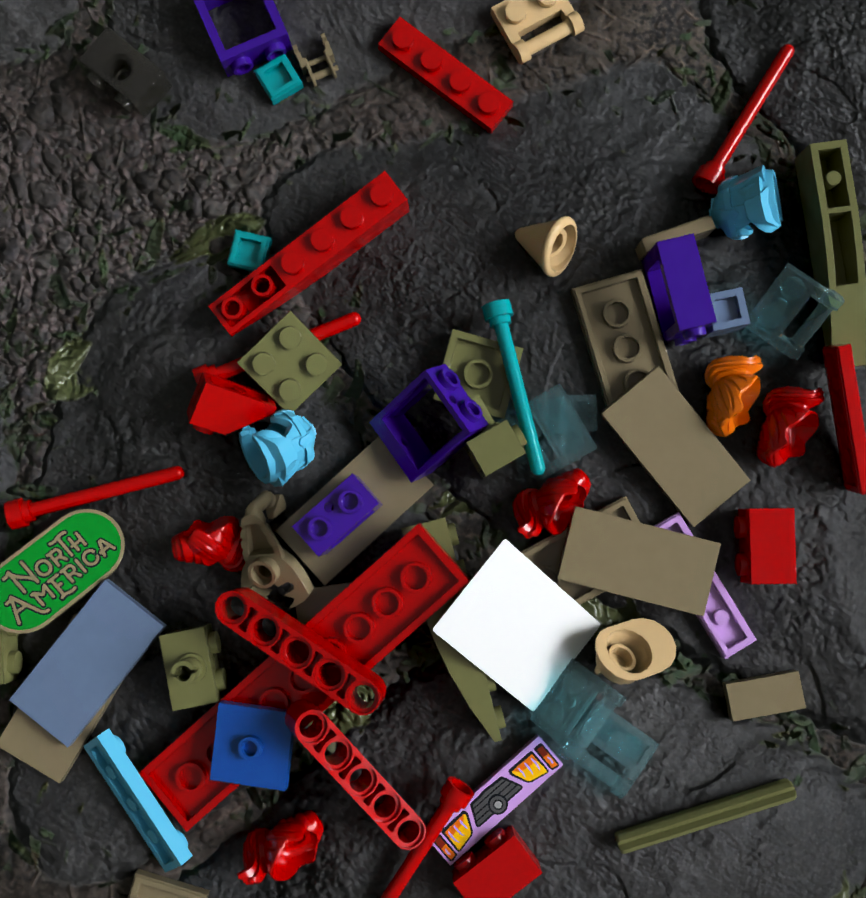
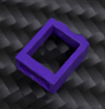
M193 0L227 77L234 74H246L255 65L267 60L271 61L281 54L283 55L293 50L288 32L273 0H262L274 26V30L225 50L208 11L233 0Z
M694 233L656 242L641 262L664 343L674 341L677 347L696 342L698 337L707 334L706 329L716 323L717 320Z
M446 364L424 370L369 422L411 483L433 473L465 446L466 442L472 440L489 425L483 417L480 406L470 399L460 385V379L457 374L449 369ZM432 388L462 429L434 455H432L404 415Z
M352 473L292 527L314 553L320 557L332 551L383 504L365 483Z

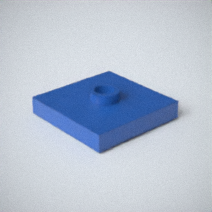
M227 700L219 702L210 780L285 791L289 784L294 735L285 724L287 709Z

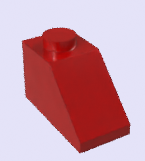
M203 371L188 406L187 415L189 424H193V428L197 431L209 435L214 434V432L227 435L273 415L277 406L274 399L267 393Z

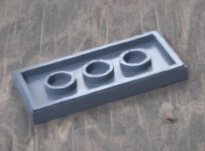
M106 579L9 701L66 747H69L76 741L167 625L110 579Z

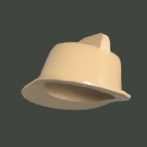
M646 618L631 619L601 630L595 639L597 665L594 672L596 675L602 674L609 681L619 685L630 684L660 673L670 667L676 657L674 639L664 626Z

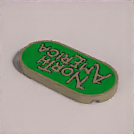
M94 509L72 511L61 517L0 564V629L15 634L39 631L114 573L121 563L125 550L124 536L117 522L106 513Z

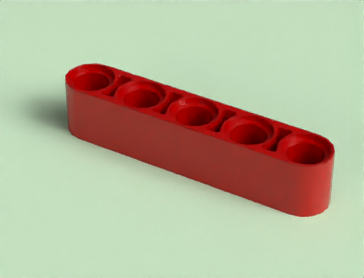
M238 587L221 594L217 598L215 614L222 624L357 715L371 714L384 700L386 685L378 674L254 590L247 587ZM234 596L239 598L244 604L242 616L237 615L231 608V601ZM265 618L275 623V637H270L263 631L262 623ZM295 640H300L308 646V658H301L295 653ZM327 663H335L340 667L342 672L340 680H333L327 675L325 671ZM358 686H369L375 694V700L372 702L362 700L357 693Z
M303 699L291 704L285 714V724L291 733L398 847L403 850H412L418 847L426 834L423 820L314 703ZM313 714V723L306 729H300L299 726L302 719L307 715ZM338 742L336 751L331 755L325 756L328 745ZM362 768L359 778L350 782L352 773ZM386 794L382 804L374 807L375 801L380 796ZM405 821H408L407 826L402 831L398 832V829L401 826V824Z

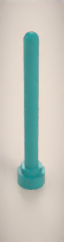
M509 299L495 300L481 307L485 323H489L491 329H495L519 427L527 441V444L524 446L530 470L534 475H542L545 471V464L509 325L512 323L511 317L514 315Z

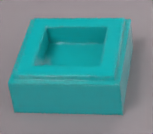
M281 54L254 70L255 76L273 105L304 88L303 82L286 54Z
M235 229L227 265L231 268L253 272L268 260L272 245L271 237Z

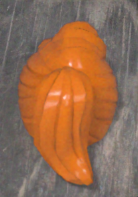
M725 356L714 359L708 364L704 376L706 384L711 388V392L707 395L706 425L714 435L727 437L735 431L736 427L749 423L750 416L748 411L757 400L761 389L760 378L757 375H753L763 368V363L759 356Z

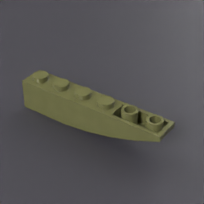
M847 139L809 144L794 160L825 346L851 344L855 367L865 366V264L859 211Z
M445 517L421 523L468 576L464 559L456 561L453 546L459 545V539L455 524H447ZM416 525L401 528L403 537ZM462 588L429 617L427 623L451 677L470 709L493 741L497 742L502 740L499 729L505 728L506 724L501 705L493 707L490 692L497 690L495 681L433 631V627L464 590Z

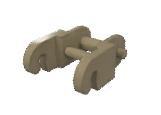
M325 33L320 34L325 48L323 51L324 55L307 61L306 58H302L297 45L292 46L303 75L309 74L306 77L307 83L312 82L314 87L317 86V80L331 74L336 79V71L339 70L337 65L333 66L335 58ZM323 61L327 62V68L315 73L312 72L311 66Z

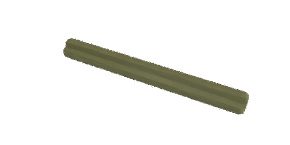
M784 778L617 831L615 833V841L622 854L630 853L793 801L797 798L795 787L789 779Z

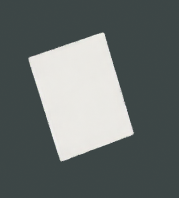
M504 539L433 627V631L527 708L535 711L598 630L600 623L509 541Z

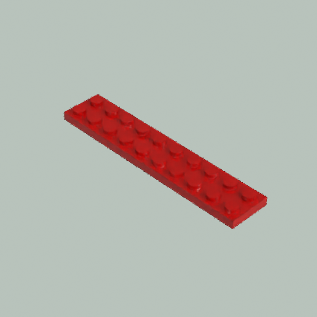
M418 523L308 621L305 626L371 670L471 580L421 523ZM295 640V653L301 658H308V646L300 640ZM269 656L219 702L227 700L288 709L295 701L304 699L314 703L323 712L335 700ZM335 663L326 664L325 671L327 675L333 680H340L342 677L340 667ZM219 702L139 772L143 780L186 832L240 785L210 780ZM311 714L304 717L300 722L299 728L304 729L314 720V715Z

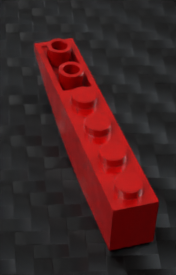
M386 171L382 172L208 307L230 336L237 334L318 281L410 212L408 199Z

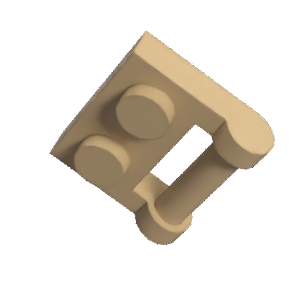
M504 0L491 7L490 15L516 60L521 65L531 60V55L570 34L576 36L585 29L580 14L574 11L569 0ZM559 16L563 21L526 42L521 39L525 34Z

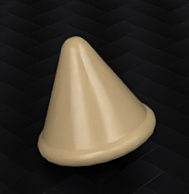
M563 216L557 220L521 227L515 231V238L538 263L545 275L556 277L566 269L572 259L577 243V226L571 217Z

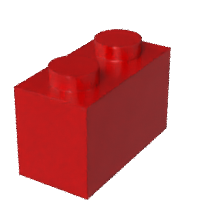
M794 508L738 509L739 516H736L734 519V534L739 539L740 553H737L735 556V571L740 576V582L747 584H797Z
M512 825L505 830L498 828L485 839L484 843L486 845L475 853L469 851L462 855L454 864L455 869L452 870L453 884L464 898H511L542 874L538 859Z

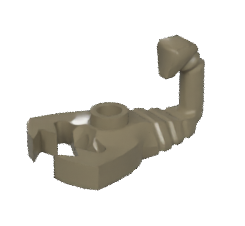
M264 490L246 507L245 515L241 520V548L243 549L242 554L245 560L241 573V587L250 588L275 604V602L267 598L272 589L268 588L273 584L280 587L286 582L292 583L293 586L283 596L294 598L290 608H293L308 598L314 586L298 560L281 547L270 525L266 523L263 513L265 509L268 519L276 518L286 509L283 494L274 495L272 492Z

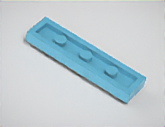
M108 728L83 746L164 871L168 872L188 861L193 855L188 849L186 837L182 832L175 829L126 755V748L122 740L118 736L113 735Z

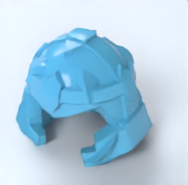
M761 165L740 176H731L722 181L718 186V193L715 198H711V208H709V216H712L716 228H720L731 239L742 240L748 238V235L753 233L749 223L755 224L758 229L765 233H772L781 227L783 214L775 171L765 169V166Z
M289 409L276 411L274 416L270 417L271 424L265 430L257 431L254 427L248 425L243 427L239 433L240 445L249 467L259 480L265 484L270 483L275 487L283 486L295 472L304 469L315 457L314 444L317 433L313 424L309 423L304 416L295 415V412Z

